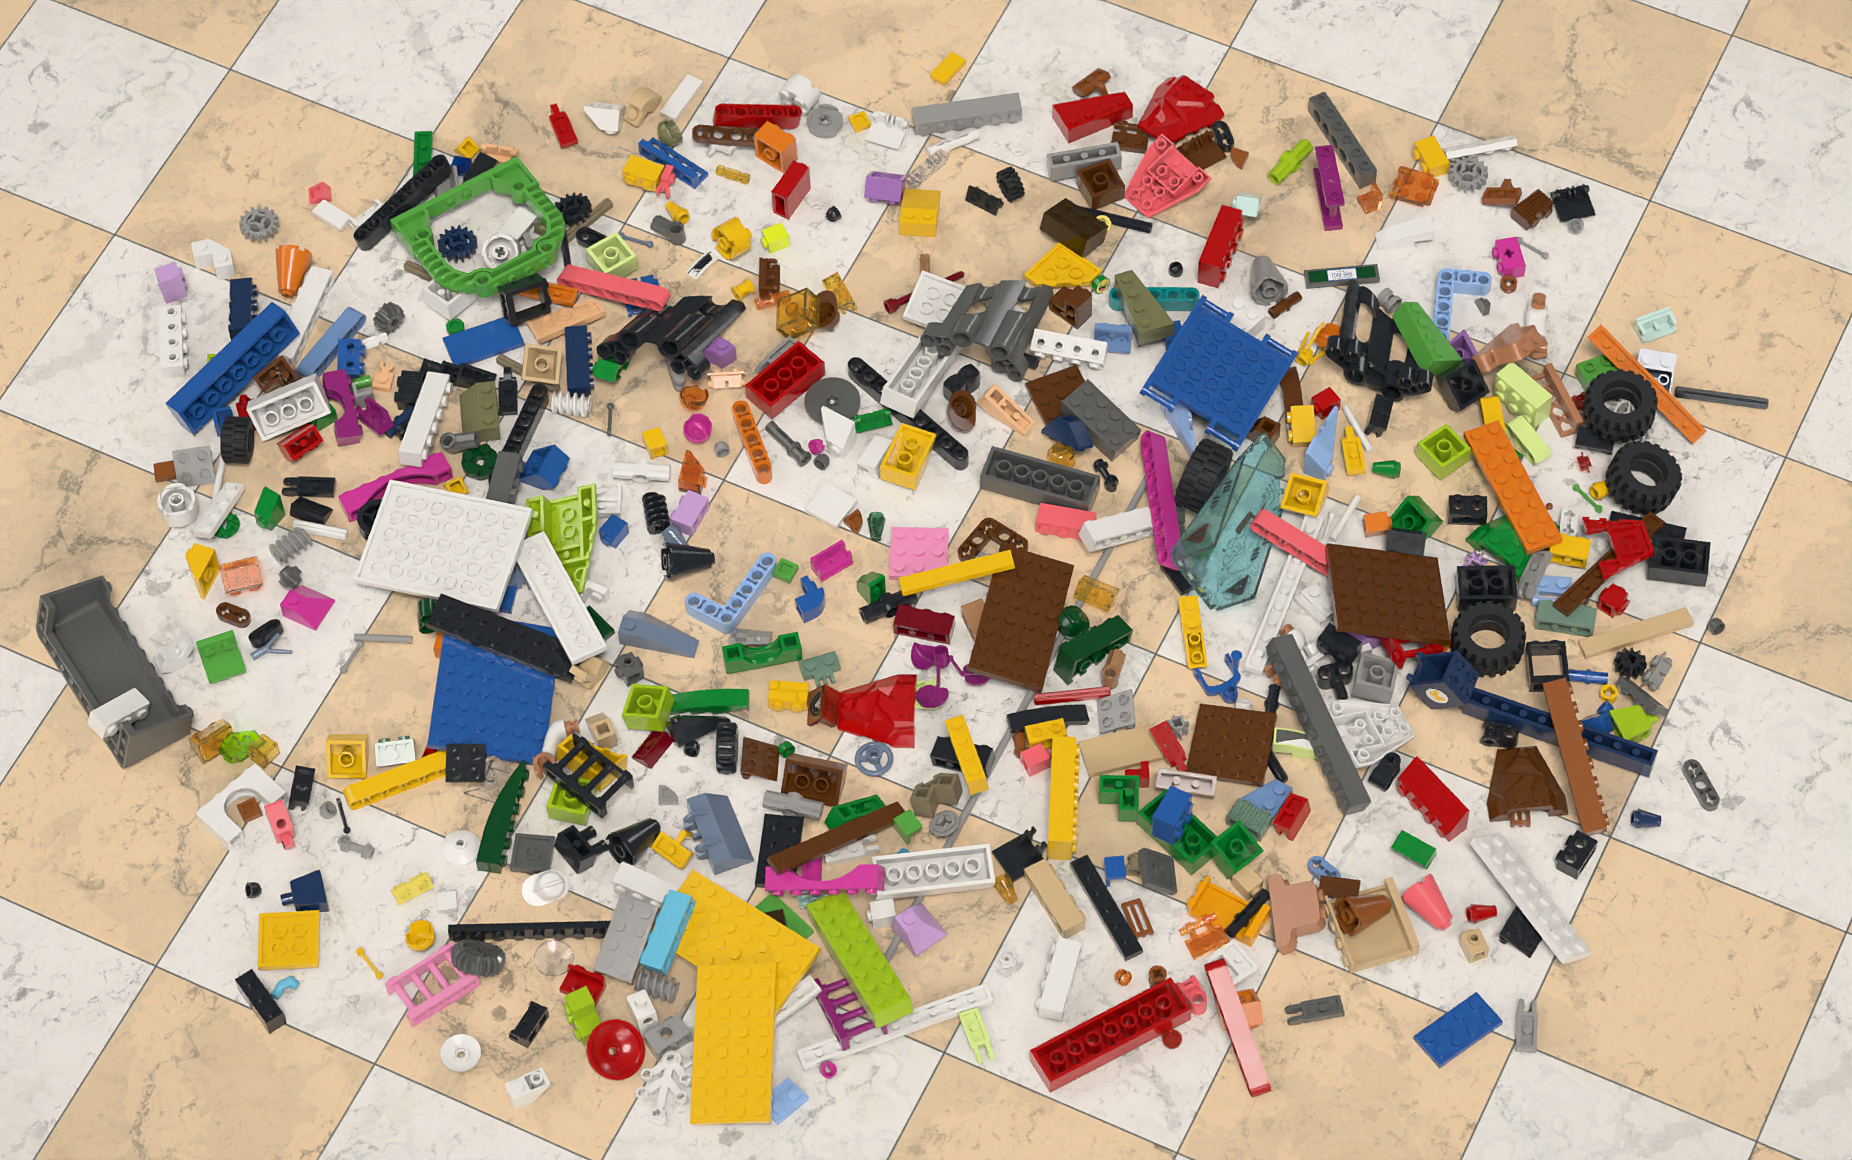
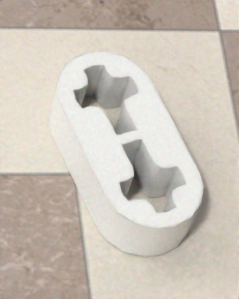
M1567 507L1561 512L1559 533L1566 534V528H1569L1570 535L1568 536L1576 537L1578 512L1574 508ZM1567 515H1571V522H1567Z

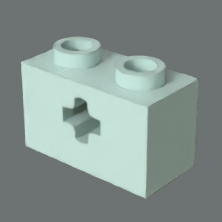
M1240 192L1233 199L1232 207L1243 210L1242 215L1257 217L1260 212L1262 195Z

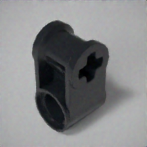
M1494 721L1483 723L1484 733L1480 739L1482 745L1501 748H1515L1518 745L1519 729L1515 725Z
M1395 752L1387 753L1370 774L1368 782L1386 792L1400 772V756Z

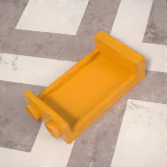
M1207 876L1204 881L1201 880L1199 882L1195 896L1189 898L1186 906L1188 907V916L1226 934L1224 929L1249 902L1211 883V877ZM1263 904L1259 911L1249 920L1247 927H1243L1234 939L1251 947L1269 919L1271 907Z

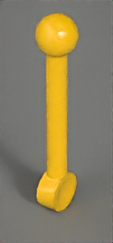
M358 948L356 950L357 955L365 960L374 971L377 979H382L383 973L378 971L367 958L364 949Z

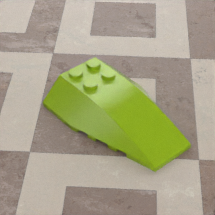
M595 483L577 487L578 494L554 500H548L543 495L526 499V507L533 509V515L527 529L528 538L540 532H545L578 594L584 593L598 520Z

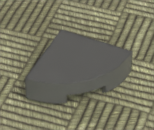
M1482 297L1476 299L1474 303L1483 316L1488 315L1491 305L1489 300Z

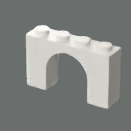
M256 764L246 768L241 776L236 780H232L222 792L217 793L209 803L201 806L196 813L198 822L229 851L245 839L242 829L227 816L229 807L236 800L245 797H255L264 805L283 799L284 804L289 802L286 791Z

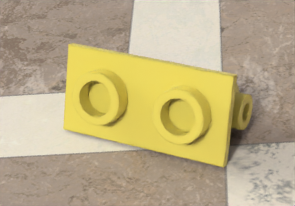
M420 872V874L410 878L409 882L405 881L397 886H393V889L390 891L393 897H395L398 906L434 888L428 872Z

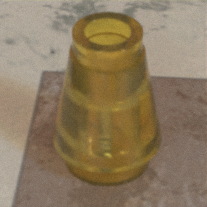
M1002 874L995 878L993 887L1007 904L1010 905L1016 902L1018 897L1011 877H1008L1007 874Z

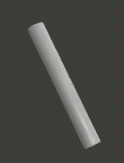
M355 633L354 641L412 643V636Z

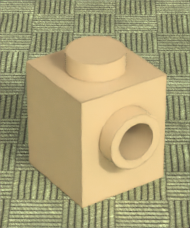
M1246 865L1232 876V886L1249 901L1263 888V878L1260 873L1254 872Z
M1479 928L1475 930L1469 929L1461 934L1459 944L1469 964L1488 957L1489 947Z

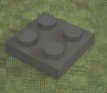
M516 833L510 871L538 874L551 870L555 836Z
M1145 847L1140 849L1142 886L1169 895L1176 894L1177 884L1174 857Z

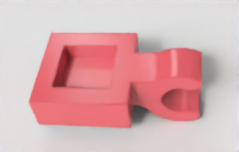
M666 165L660 178L661 182L656 188V195L659 196L662 191H665V198L667 199L670 197L671 184L674 185L676 181L674 167L671 165Z

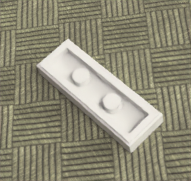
M687 74L661 109L660 116L676 122L703 86V81Z

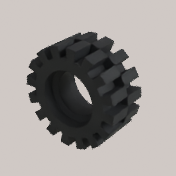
M1012 166L996 173L997 183L1007 201L1012 202L1024 196L1023 182H1021V178Z

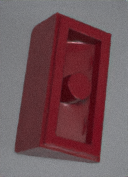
M652 731L631 758L643 766L652 769L673 743L672 738L666 731Z

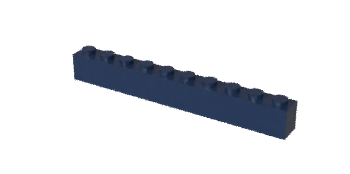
M1474 687L1467 705L1463 707V714L1483 721L1513 724L1518 727L1521 734L1559 746L1551 716L1548 712ZM1583 725L1584 731L1581 732L1582 739H1587L1589 750H1586L1588 757L1650 777L1658 750Z

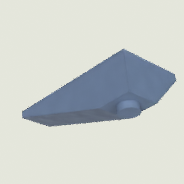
M629 610L622 617L618 630L619 643L621 645L689 658L695 657L699 640L648 613Z

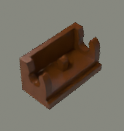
M759 257L760 298H780V265H777V259Z

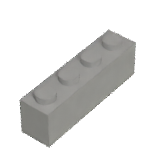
M1118 142L1047 154V170L1050 181L1076 177L1077 170L1107 159L1111 160L1116 170L1122 169V155Z

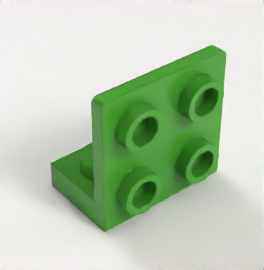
M233 630L196 641L209 684L246 673Z

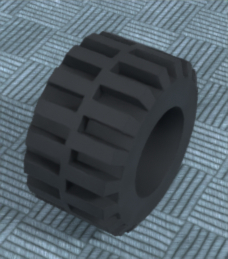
M225 417L220 435V450L224 463L248 464L254 450V426L250 417Z

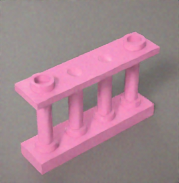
M454 942L443 945L434 954L400 975L391 977L385 983L388 995L390 996L396 992L408 1008L409 1012L406 1013V1016L412 1028L481 986L477 975L465 974L464 971L457 970L451 963ZM446 960L460 977V980L454 984H449L437 967ZM428 971H431L443 988V991L436 995L430 992L420 976ZM412 981L426 999L419 1006L414 1004L403 989L404 986Z

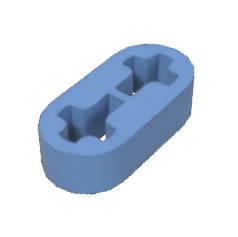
M1313 856L1309 859L1308 872L1318 881H1320L1321 875L1341 878L1340 872L1324 858ZM1313 864H1315V865L1320 864V868H1319V867L1313 868Z

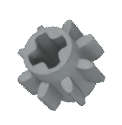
M1173 715L1171 720H1166L1176 738L1182 740L1184 734L1188 735L1189 721H1184L1183 716Z

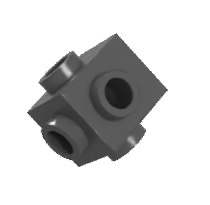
M632 651L620 655L615 660V674L619 679H623L627 687L644 679L643 663L638 656H634Z

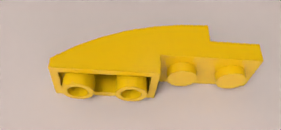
M1198 595L1179 597L1180 623L1188 669L1206 668L1208 665Z

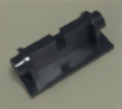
M968 186L965 201L996 216L998 208H1002L1004 205L1002 199L989 195L987 192L979 189L978 186Z

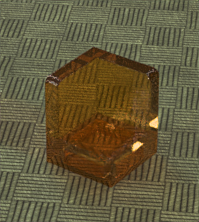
M1375 182L1371 184L1370 192L1357 197V202L1365 214L1382 208L1383 194Z

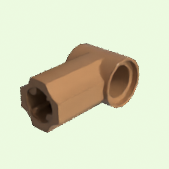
M1110 650L1105 667L1102 669L1101 684L1103 687L1109 686L1110 690L1118 686L1119 676L1126 658V654L1122 650Z

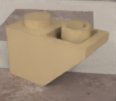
M603 712L585 719L597 747L604 749V747L611 748L618 745L614 728L609 718Z

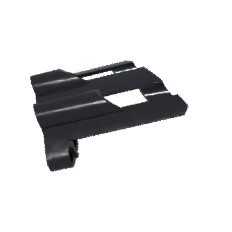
M1348 280L1339 336H1328L1325 349L1326 356L1344 369V377L1349 383L1356 386L1368 384L1381 390L1384 396L1394 399V402L1403 400L1404 396L1428 393L1432 389L1434 373L1420 368L1409 348H1407L1405 363L1399 360L1390 361L1394 333L1402 335L1394 319H1391L1379 308L1378 299L1370 289L1359 286L1356 280ZM1360 303L1366 304L1373 312L1370 337L1367 342L1359 341L1355 334Z
M685 296L674 306L665 305L662 311L645 308L619 332L606 337L597 346L596 351L601 358L608 359L613 356L617 364L624 365L645 342L656 344L663 356L673 358L670 365L675 373L682 374L687 371L691 379L699 380L711 367L710 362L701 351L725 330L746 307L744 302L731 299L726 305H717L712 301V296Z

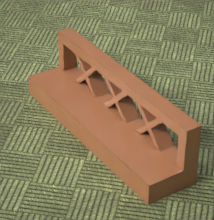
M1546 364L1543 373L1531 376V378L1535 381L1545 378L1547 386L1543 388L1555 396L1554 402L1551 403L1552 407L1549 417L1559 436L1564 438L1576 434L1578 427L1583 426V419L1553 364ZM1554 407L1563 411L1562 417L1553 413ZM1562 422L1570 424L1571 429L1563 431L1561 428Z

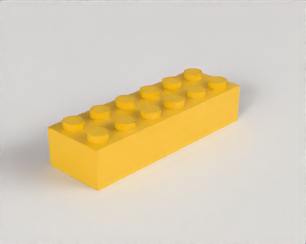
M1053 736L1048 829V859L1072 860V853H1076L1080 745L1076 744V737Z

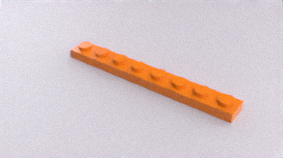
M1602 325L1597 327L1587 337L1618 369H1624L1623 371L1627 372L1629 370L1634 371V374H1640L1644 376V380H1649L1652 384L1651 387L1655 388L1656 397L1658 398L1657 408L1692 444L1697 442L1707 432Z

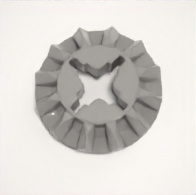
M946 810L936 814L932 818L929 827L931 833L938 839L942 836L947 838L949 834L954 835V831L959 830L958 825L961 822L956 812ZM947 820L948 824L946 825V828H943Z

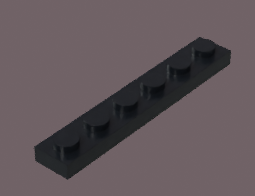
M1088 854L1070 862L1073 873L1123 959L1127 961L1142 954L1143 948Z

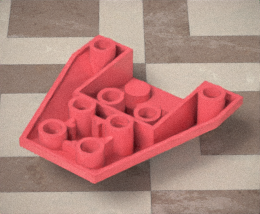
M1161 134L1148 147L1125 190V199L1149 219L1198 193L1212 178L1200 167L1194 166L1177 150L1167 137Z

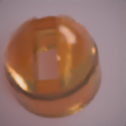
M1118 969L1114 974L1115 982L1121 986H1127L1132 979L1131 973L1126 969Z

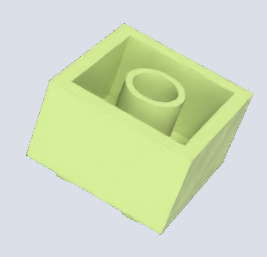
M617 232L586 249L587 262L595 271L625 277L638 269L637 256Z

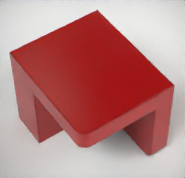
M1141 761L1140 769L1125 770V775L1139 776V788H1149V761Z

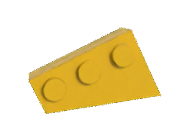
M571 734L557 745L558 761L574 747ZM589 741L593 748L623 771L627 769V755L623 753L621 755L616 754L607 747L603 749ZM580 751L566 767L575 772L589 756ZM595 762L581 778L592 780L603 767ZM609 773L596 786L597 790L601 792L616 777Z

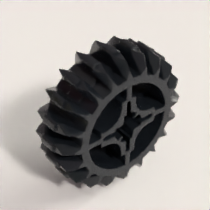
M731 721L720 722L716 733V769L718 773L728 775L734 774L737 770L739 749L738 726Z

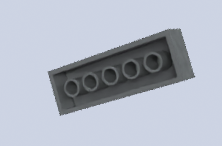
M992 446L980 475V488L1038 505L1044 503L1091 512L1100 489V475Z

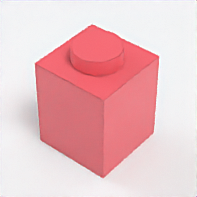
M1041 743L1020 752V762L1029 777L1050 768L1051 753Z

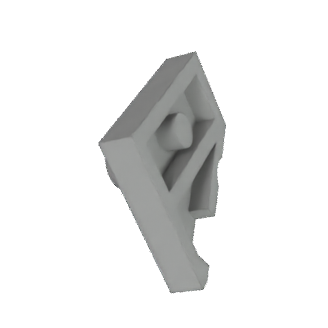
M734 628L729 636V645L742 643L743 645L756 644L758 646H766L770 644L773 632Z

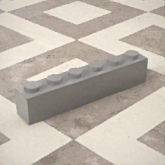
M1018 92L912 107V120L915 135H927L930 133H942L951 130L1022 121V107Z

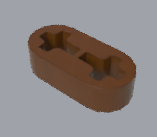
M228 602L220 603L216 607L218 619L238 628H246L251 623L250 613L244 608Z

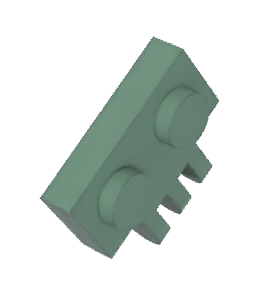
M835 651L798 661L804 681L814 679L817 688L821 687L820 680L823 681L824 686H827V678H830L832 684L836 683L833 673L841 671Z

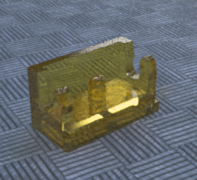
M838 272L821 280L826 290L832 291L835 294L837 309L843 315L846 314L845 309L848 307L852 311L858 309Z
M1084 575L1079 580L1073 597L1109 612L1115 603L1114 599L1120 589Z

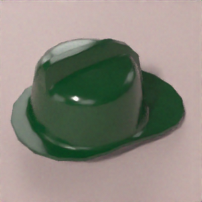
M1071 605L1062 609L1058 617V630L1066 639L1072 640L1078 634H1083L1089 630L1090 621L1078 606Z

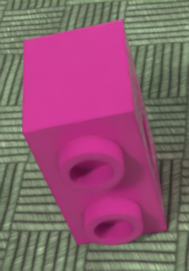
M1517 236L1495 240L1492 256L1497 260L1496 268L1498 274L1501 273L1502 277L1505 275H1512L1515 278L1524 277L1526 264Z

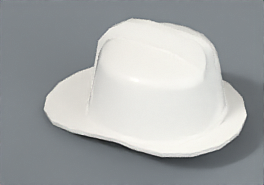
M555 869L547 870L527 878L523 883L522 895L530 905H546L560 900L567 894L569 881L561 871Z

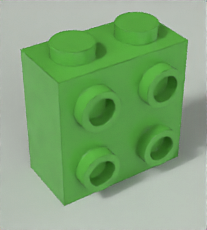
M1603 354L1578 363L1575 376L1586 393L1590 382L1594 378L1597 379V375L1601 373L1606 374L1608 370L1617 371L1618 368Z

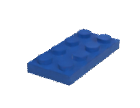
M1476 992L1414 1035L1413 1040L1440 1069L1501 1026L1503 1021Z

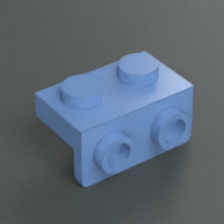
M1095 323L1094 340L1107 342L1109 345L1108 352L1130 354L1132 326Z

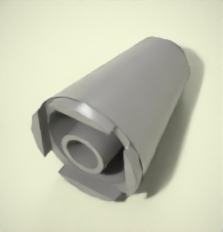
M1265 255L1258 256L1253 261L1251 287L1253 299L1255 302L1266 306L1275 301L1276 303L1280 302V299L1285 298L1288 293V284L1270 257Z

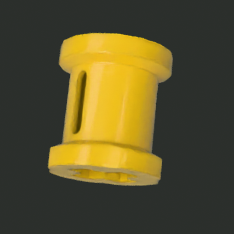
M746 278L743 283L736 287H731V292L736 300L741 301L749 293H755V288L752 282Z

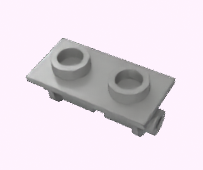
M1666 651L1661 655L1653 657L1650 662L1652 666L1643 674V682L1640 687L1647 685L1649 686L1648 689L1652 692L1659 690L1664 681V678L1659 673L1665 677L1672 667V660L1668 657L1665 658Z

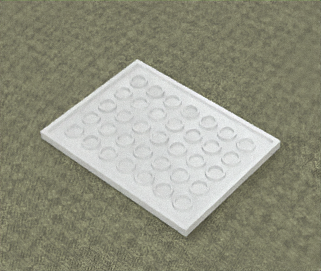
M389 480L353 580L358 584L438 600L442 593L483 610L498 613L531 521L533 509Z

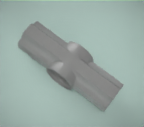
M767 790L763 797L762 807L781 811L787 816H803L820 820L823 814L824 803L805 799L796 792L783 794Z

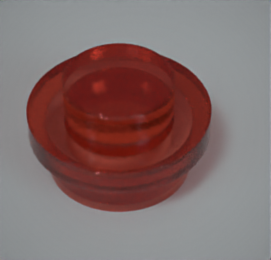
M1169 1029L1163 1033L1162 1043L1169 1049H1175L1181 1045L1182 1035L1175 1029Z

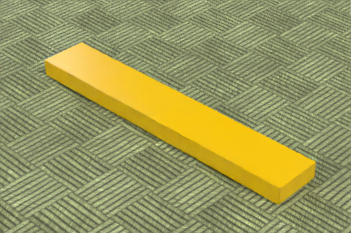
M1011 550L899 577L902 595L906 596L1014 569L1015 565Z

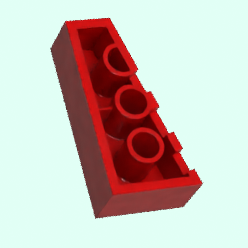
M1119 92L1053 104L1052 118L1069 144L1111 127L1115 124V121L1122 122V120L1125 121L1133 118V103L1126 92Z

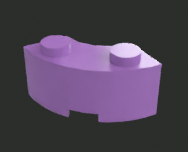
M716 337L701 351L711 364L717 365L721 369L737 360L736 347L721 337Z

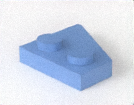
M1275 779L1241 797V800H1248L1258 809L1267 810L1273 816V821L1289 794L1292 793L1293 788Z

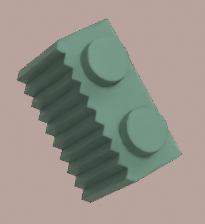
M1238 798L1226 816V824L1232 826L1240 819L1254 839L1261 842L1272 825L1273 816L1267 810L1258 809L1253 806L1250 801Z

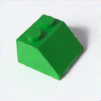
M1408 495L1391 515L1392 527L1427 532L1426 539L1431 537L1443 523V520L1420 496Z
M1240 819L1210 842L1215 864L1227 879L1264 852Z

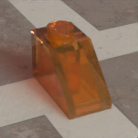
M686 450L678 478L679 491L687 492L690 490L701 495L702 489L707 486L708 477L705 476L704 468L691 451Z

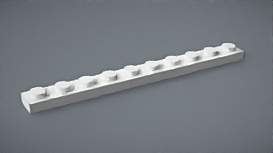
M1305 515L1299 530L1317 540L1325 517L1318 515L1316 518ZM1291 554L1287 558L1244 664L1245 671L1262 676L1269 659L1265 647L1273 637H1278L1306 568V563Z
M985 983L914 1008L913 1013L887 1025L888 1034L886 1035L883 1034L881 1028H873L855 1035L849 1040L850 1049L842 1051L836 1037L799 1049L797 1050V1055L805 1071L821 1065L824 1061H834L957 1017L960 1012L976 1007L980 1009L994 1004V1000Z

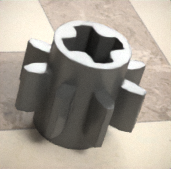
M287 565L279 572L280 580L278 582L284 588L290 586L292 589L301 582L300 574L302 571L296 565L294 567Z

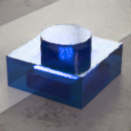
M455 155L451 168L453 165L457 166L458 176H465L473 163L472 159Z

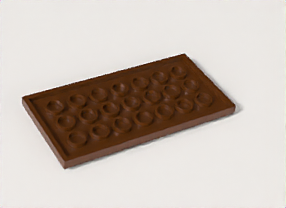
M1001 543L998 553L1011 550L1015 568L992 574L967 671L1041 693L1059 627L1058 617L1064 608L1074 565Z

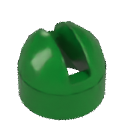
M783 741V743L779 744L778 751L783 758H787L790 753L795 752V747L791 742Z

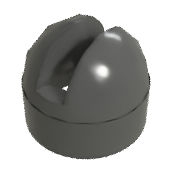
M819 454L813 460V463L819 470H825L830 464V458L826 454Z
M1712 618L1708 623V627L1712 634L1718 635L1725 629V624L1719 618Z

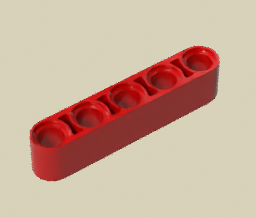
M722 103L716 105L712 122L715 126L761 128L768 121L771 124H776L780 129H795L799 126L802 110L796 105Z

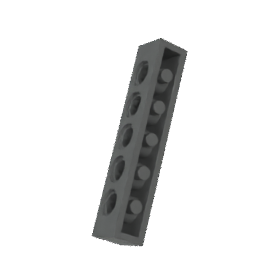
M1324 91L1310 97L1308 112L1330 145H1333L1335 153L1359 189L1376 183V167L1326 92Z

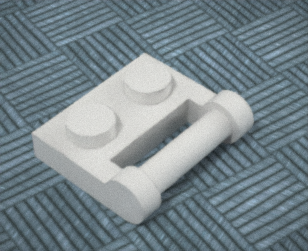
M1234 939L1205 960L1206 963H1210L1224 958L1227 965L1237 975L1235 978H1232L1235 989L1259 971V967Z

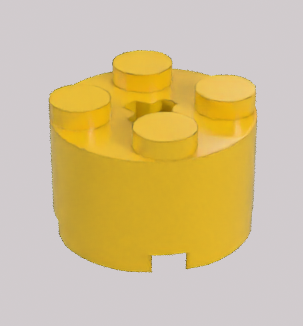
M736 216L716 226L711 231L712 240H716L718 244L715 246L717 251L726 260H733L751 249L750 239L752 238V233L748 228L745 229Z

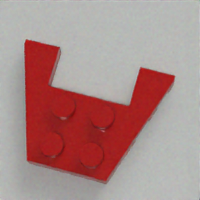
M1582 517V524L1586 535L1601 532L1607 533L1616 559L1598 562V568L1603 580L1654 555V549L1643 521L1625 519L1607 521V518L1592 520L1589 519L1590 517Z

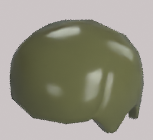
M665 119L658 124L657 134L665 145L674 146L683 141L682 134L673 120L668 121V119Z

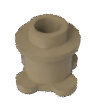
M1134 852L1127 857L1129 862L1125 866L1126 875L1142 878L1139 852Z

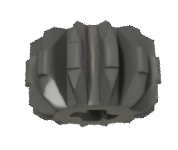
M391 301L387 304L384 303L381 308L379 307L378 312L374 313L376 315L373 318L374 325L378 330L386 332V334L394 332L403 323L404 311L399 305Z

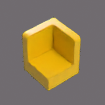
M660 427L642 432L643 443L651 460L669 454L668 444Z

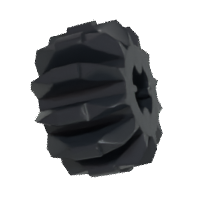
M1624 647L1622 652L1618 651L1616 654V658L1613 661L1614 670L1619 673V676H1626L1627 679L1633 677L1636 680L1638 675L1642 676L1644 674V670L1647 667L1646 657L1641 655L1640 650L1635 652L1632 647L1628 651Z

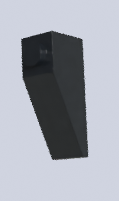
M675 715L665 724L674 745L681 747L716 730L720 722L730 721V719L725 716Z

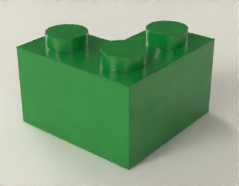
M1099 775V804H1119L1118 821L1137 822V812L1139 811V776Z

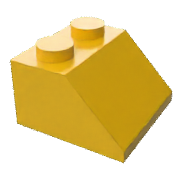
M1291 472L1280 509L1317 518L1325 505L1330 489L1328 482Z
M194 543L191 549H188L185 558L201 599L205 600L221 568L215 549Z
M329 734L326 739L327 778H367L369 758L368 734Z

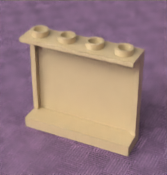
M1393 877L1386 878L1384 885L1359 892V896L1385 895L1390 899L1392 907L1389 914L1354 936L1344 934L1339 927L1335 917L1338 914L1337 908L1334 909L1337 898L1329 900L1328 896H1325L1323 907L1327 910L1329 930L1336 936V947L1338 950H1341L1343 954L1341 956L1344 967H1348L1350 974L1419 954V941Z

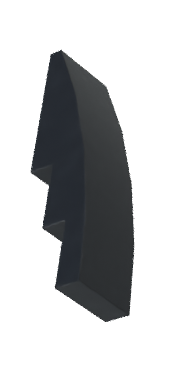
M424 358L420 371H424L425 378L428 371L449 374L450 382L453 383V386L468 389L475 383L495 381L497 376L495 373L465 363H461L459 366L443 360L441 364Z
M1085 704L1048 706L1006 715L1010 733H1025V726L1061 718L1064 720L1066 729L1069 725H1087L1090 721Z

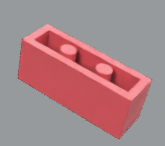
M1040 503L1036 518V532L1082 541L1078 535L1082 525L1088 520H1096V512Z

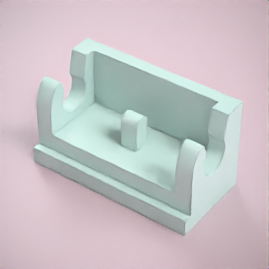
M1666 307L1636 318L1634 331L1642 344H1646L1676 333L1677 329L1674 324H1677V321L1670 307Z

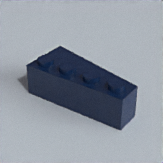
M252 277L230 279V325H228V331L231 340L257 316L255 311L258 310L257 299L255 300V296L258 295L257 284L253 283Z

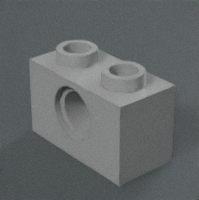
M677 1014L674 1017L666 1018L662 1024L649 1028L644 1034V1040L651 1053L659 1061L666 1052L670 1050L676 1051L690 1043L692 1036L686 1024ZM665 1034L671 1035L669 1038L662 1037Z

